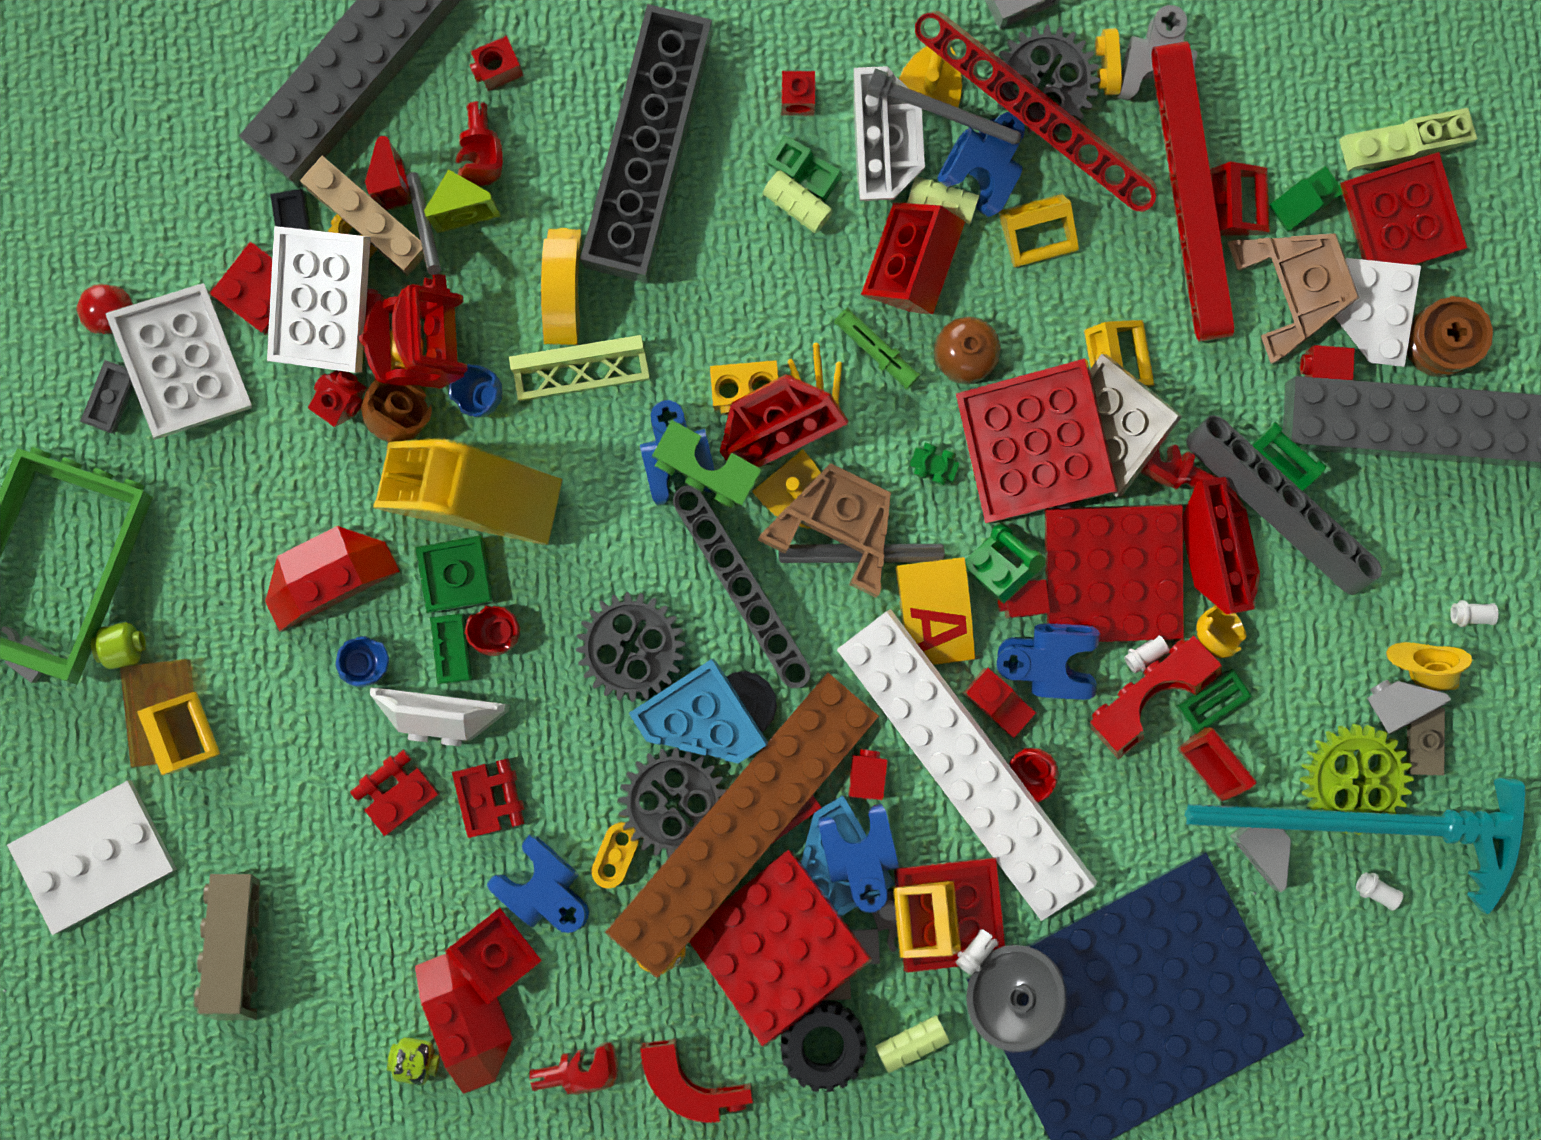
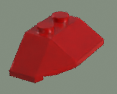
M786 374L732 402L720 453L726 462L731 453L759 468L847 425L849 420L830 393Z
M1221 477L1197 481L1182 516L1183 536L1194 587L1228 615L1255 609L1256 602L1254 599L1258 592L1260 570L1246 508L1236 492L1229 487L1228 479Z
M336 526L277 556L265 603L279 632H282L401 571L386 542Z
M447 953L415 965L423 1011L443 1064L456 1085L465 1094L495 1082L513 1040V1035L499 998L497 997L487 1005Z

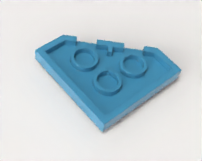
M715 658L629 712L646 742L679 748V750L705 756L710 755L725 759L726 761L740 763L768 745L764 735Z
M843 795L813 814L801 859L803 867L840 916L857 906L852 898L848 880L831 882L818 825L819 818L826 816L832 818L836 822L840 837L849 843H858L867 837ZM883 871L886 889L895 885L888 871ZM871 885L864 886L865 892L860 894V899L866 898V900H869L878 895L879 890H873Z

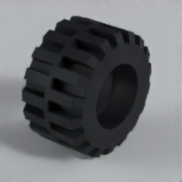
M823 1000L781 1034L782 1061L784 1066L787 1067L791 1078L795 1077L798 1080V1084L804 1088L807 1085L815 1092H819V1089L834 1092L835 1087L840 1086L842 1089L848 1086L847 1082L851 1078L855 1080L859 1075L858 1071L860 1067L863 1068L865 1054H867L866 1037L859 1018H856L850 1008L846 1009L843 1007L842 1003L837 1001L832 1003ZM821 1026L837 1030L844 1041L841 1055L836 1060L824 1064L810 1060L803 1050V1041L807 1033Z

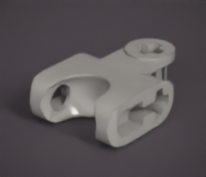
M1175 5L1162 7L1151 20L1146 39L1131 37L1122 69L1119 99L1131 101L1133 96L1139 91L1141 81L1147 78H1154L1151 52L1154 46L1184 41L1187 17L1181 8ZM1163 22L1169 23L1168 28L1171 29V31L1166 30V24H1164ZM1191 49L1193 65L1195 68L1197 50Z

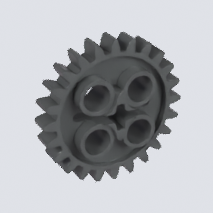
M1049 25L1045 26L1043 34H1039L1036 27L1033 26L1030 34L1031 37L1029 38L1022 31L1019 32V44L1009 40L1007 46L1011 52L1000 51L998 55L1000 59L1038 88L1041 80L1039 77L1043 78L1056 56L1061 55L1062 60L1050 79L1051 84H1047L1042 92L1047 96L1055 97L1059 101L1060 107L1081 122L1084 116L1080 108L1088 111L1092 108L1091 103L1086 98H1096L1098 92L1090 88V86L1097 85L1100 82V78L1091 76V73L1095 72L1099 65L1088 64L1094 52H1082L1086 44L1085 40L1077 45L1073 43L1075 32H1072L1067 38L1062 37L1063 27L1061 26L1055 35L1051 34ZM1037 50L1044 51L1048 55L1049 61L1045 65H1037L1032 61L1031 54ZM1070 67L1075 70L1077 79L1067 83L1061 79L1059 71L1062 68ZM1007 81L1003 85L1004 95L1010 99L1017 98L1019 93L1013 87L1014 82ZM1036 102L1033 107L1029 106V114L1032 118L1042 119L1045 117L1046 110L1041 103ZM998 104L997 109H1004V107ZM1063 123L1067 129H1071L1069 125ZM1060 124L1055 126L1056 135L1060 132ZM1028 127V134H1031L1033 130Z
M626 592L624 602H620L616 595H612L613 605L608 606L601 600L599 603L602 612L597 613L590 609L589 613L594 619L592 623L587 621L581 622L588 629L587 634H577L576 636L580 640L585 641V646L578 647L575 650L579 653H585L586 658L580 660L578 665L589 666L590 669L584 674V677L590 678L595 676L597 678L593 684L594 689L604 684L606 685L605 696L608 697L613 690H616L618 701H622L625 693H629L631 702H635L637 692H641L645 699H649L650 688L660 693L662 692L659 684L661 681L672 684L667 674L670 671L674 673L680 672L673 664L675 660H684L685 657L676 653L677 648L686 646V643L676 641V636L680 635L683 629L672 628V625L677 620L676 616L667 619L664 617L668 611L666 605L656 610V598L650 600L647 605L644 604V594L640 593L635 602L632 601L631 594ZM623 615L629 616L632 620V628L626 634H620L615 629L616 619ZM645 620L646 625L635 643L639 647V651L637 654L631 652L621 674H616V668L626 653V649L622 647L624 641L631 642L640 621ZM653 630L659 631L663 639L662 644L656 649L646 647L644 642L645 635ZM606 645H612L617 651V657L611 664H604L600 660V650ZM641 660L647 666V673L643 678L636 680L631 677L629 668L632 662Z
M674 748L672 756L667 757L664 749H660L658 760H655L649 753L646 756L648 765L645 766L639 761L635 762L638 774L626 773V777L632 783L631 785L621 784L620 789L628 795L617 800V803L625 805L627 808L620 811L618 816L629 818V821L623 826V830L634 829L635 833L631 837V842L637 841L640 838L644 840L641 847L642 851H645L651 845L654 846V857H657L661 849L666 850L667 858H669L726 792V790L716 788L722 781V777L711 778L710 776L715 767L713 765L706 769L701 767L704 760L702 756L696 762L691 761V752H687L684 758H680L678 748ZM678 772L683 778L682 786L678 788L669 787L665 782V775L667 773ZM652 781H657L670 799L676 797L680 799L678 808L693 821L694 826L689 827L675 808L670 810L665 808L667 799L652 786ZM644 794L655 796L658 800L657 808L652 811L644 810L639 803L640 797ZM691 797L703 799L706 806L705 811L702 813L690 811L687 804L688 799ZM667 819L676 820L680 825V833L676 836L666 835L662 830V823Z

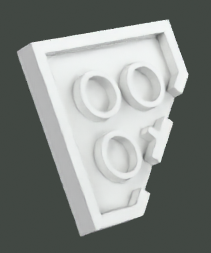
M1346 258L1360 298L1335 317L1370 363L1405 367L1421 266Z

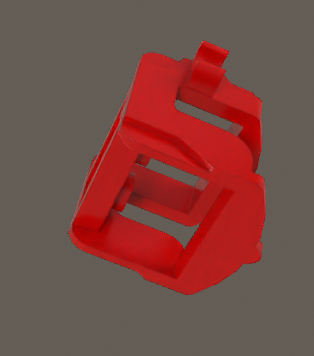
M435 274L433 279L424 278V286L411 284L402 289L399 296L390 297L383 301L378 300L372 304L366 316L364 332L359 336V341L364 346L369 367L378 382L441 389L464 377V373L467 372V364L458 362L455 323V307L461 305L464 299L463 295L450 292V289L447 288L446 275ZM389 313H392V331L396 349L406 369L392 370ZM420 319L425 320L426 356H422Z

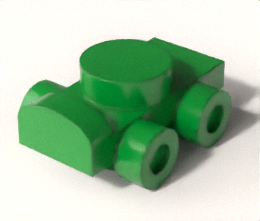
M925 443L923 449L915 448L909 467L915 468L913 473L915 476L926 479L927 474L934 476L932 482L945 486L946 480L953 483L960 463L954 461L955 453L943 450L941 456L935 454L937 447L929 443Z

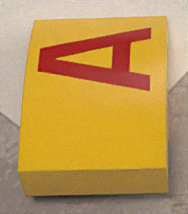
M965 557L897 566L896 574L902 625L931 663L935 665L974 660V637Z

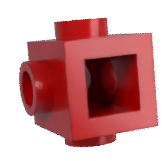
M336 370L328 375L323 374L314 385L316 393L308 409L333 427H336L351 419L360 411L363 403L361 398L367 387L361 384L357 377L350 372Z

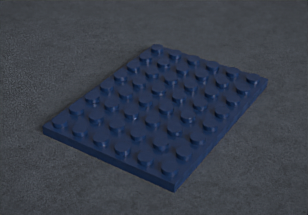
M1202 852L1027 945V947L1034 948L1048 956L1060 970L1067 991L1066 1012L1057 1032L1042 1046L1024 1052L1003 1051L1050 1140H1111L1305 1035L1207 853ZM969 976V977L966 978V980H967L968 983H969V980H970V977H971V976ZM1024 994L1021 998V1003L1023 1006H1026L1029 1002V997L1027 994Z

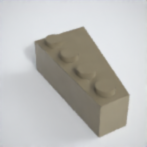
M210 874L209 884H206L204 887L203 898L204 903L207 904L206 918L202 919L200 934L201 938L204 939L203 952L199 953L197 959L198 973H201L200 987H197L194 993V1006L198 1008L197 1014L214 1020H257V1008L250 1007L251 995L253 992L258 991V977H255L254 970L251 968V962L255 961L258 956L257 936L252 934V927H257L259 924L260 880L252 874Z

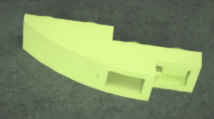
M1464 108L1413 118L1404 124L1348 134L1340 138L1339 142L1347 170L1351 171L1370 167L1371 170L1421 158L1477 140L1469 109Z

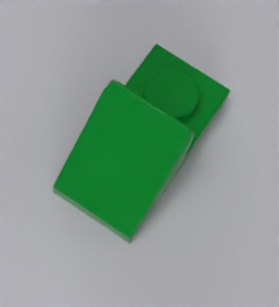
M1325 165L1308 178H1303L1273 201L1269 207L1286 231L1289 232L1339 198L1343 192L1341 186Z

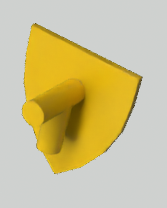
M925 46L904 67L899 80L911 90L958 108L962 91L961 73L929 47ZM950 47L951 52L956 56L954 50Z
M802 449L752 492L770 512L778 517L821 472L814 461ZM802 523L799 524V527L812 529Z

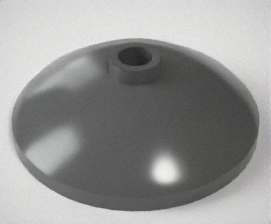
M1009 945L992 951L980 965L981 971H975L968 983L967 1008L972 1024L988 1043L1002 1050L1024 1052L1038 1048L1054 1036L1064 1019L1067 1007V991L1063 976L1048 956L1034 948L1022 945ZM1024 994H1027L1029 997V1002L1026 1006H1023L1021 1003V998Z

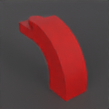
M676 1038L642 1043L640 1051L646 1079L657 1098L674 1113L693 1121L716 1123L721 1120L720 1108L726 1107L728 1112L741 1111L747 1108L746 1104L753 1102L751 1083L720 1088H706L691 1081L680 1065Z

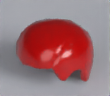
M96 284L81 294L76 310L81 324L88 331L107 335L113 333L106 313L131 306L133 303L129 294L121 287Z
M485 606L478 613L469 616L465 634L468 643L479 653L488 656H500L510 651L517 644L521 628L517 617L505 607Z
M1025 748L1016 753L1009 762V766L1037 803L1051 795L1059 775L1056 760L1051 754L1039 748Z

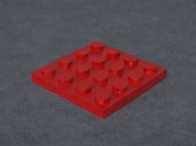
M1084 358L956 393L985 523L989 524L1118 492L1087 359Z
M1181 504L1045 509L1046 582L1050 613L1047 614V624L1093 626L1100 632V642L1154 640L1159 635L1164 640L1184 639L1183 522Z
M791 850L783 853L721 904L689 941L761 1046L764 1047L768 1046L872 961V958Z

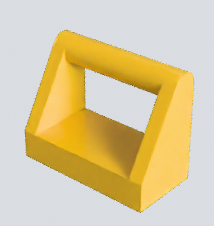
M1063 194L999 211L1001 225L1014 268L1079 250L1071 201ZM1061 218L1067 240L1019 253L1015 230Z
M1143 320L1103 322L1084 330L1090 368L1101 354H1107L1123 367L1117 332L1131 330L1140 377L1138 380L1146 387L1155 385Z
M197 691L137 712L161 775L177 773L220 755ZM187 704L205 752L181 760L163 713Z
M954 881L893 888L900 958L949 956L961 951ZM932 893L937 945L913 948L908 895Z

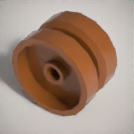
M1451 296L1437 300L1412 318L1407 349L1408 359L1418 370L1429 376L1444 378L1458 374L1474 366L1486 356L1492 345L1493 336L1490 318L1479 304L1468 298Z

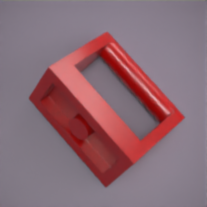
M380 136L376 140L365 179L368 194L385 210L412 204L402 158L386 136Z
M1232 161L1210 168L1220 236L1270 234L1268 168ZM1241 177H1254L1256 224L1246 223L1242 220Z
M1204 728L1177 748L1221 802L1249 790L1257 783L1214 728Z

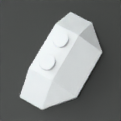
M887 66L854 68V125L860 201L894 200L925 168L922 108L888 95L886 98L879 96L877 99L866 94L875 68L887 72V77L893 78V83L908 88Z
M370 688L371 697L398 732L408 733L407 740L428 742V737L433 736L441 737V744L461 746L462 740L474 739L505 715L510 707V704Z

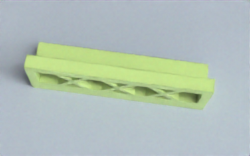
M641 335L509 357L519 401L650 380L644 341ZM639 355L641 373L627 375L618 369L625 357ZM617 359L614 365L607 361ZM602 362L611 368L604 379L593 380L585 374L592 363ZM585 364L581 370L575 367L577 365ZM564 367H569L578 374L570 385L561 386L553 380L558 370ZM552 370L548 376L542 371ZM536 372L545 379L538 390L524 392L522 374ZM614 372L620 375L619 377L611 378ZM582 377L585 378L587 381H589V382L578 383V382L581 380ZM549 383L556 386L553 388H546Z

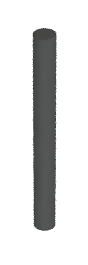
M411 172L406 178L427 271L429 274L435 275L441 271L431 223L426 218L424 212L426 202L420 176L416 172Z

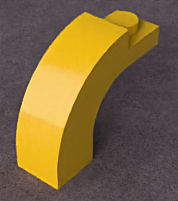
M548 229L547 239H544L541 270V311L544 344H578L580 328L578 270L582 244L581 229Z

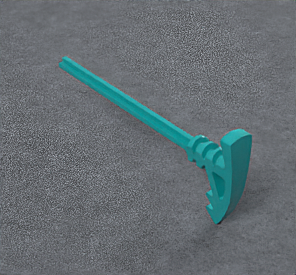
M1495 779L1494 785L1500 812H1492L1491 814L1485 811H1477L1473 814L1467 810L1459 813L1455 810H1446L1443 816L1188 804L1187 810H1185V817H1187V825L1441 836L1447 844H1456L1459 841L1462 844L1473 843L1480 869L1470 870L1468 874L1480 889L1478 892H1468V896L1481 912L1490 914L1505 892L1516 866L1523 830L1525 785L1518 779ZM1492 839H1500L1498 857H1496Z

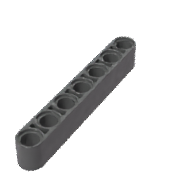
M1216 415L1209 416L1188 435L1187 445L1189 450L1219 478L1226 477L1231 489L1344 592L1355 595L1381 577L1382 568L1379 561L1224 419Z
M691 486L679 488L673 497V504L677 513L767 658L786 686L790 688L803 687L810 678L811 670L734 544L702 493ZM693 494L698 498V505L694 510L685 511L680 507V500L684 495ZM710 522L715 525L716 533L712 538L702 539L698 536L697 530L702 523ZM723 550L731 552L734 556L732 565L727 568H721L715 564L716 555ZM746 579L751 583L752 589L747 596L739 597L734 594L732 587L736 580ZM763 607L768 610L770 617L767 623L756 625L750 620V614L754 608ZM780 635L786 639L787 648L783 653L774 654L768 649V641L772 636ZM799 664L804 668L805 677L801 682L792 683L786 678L785 671L789 665Z

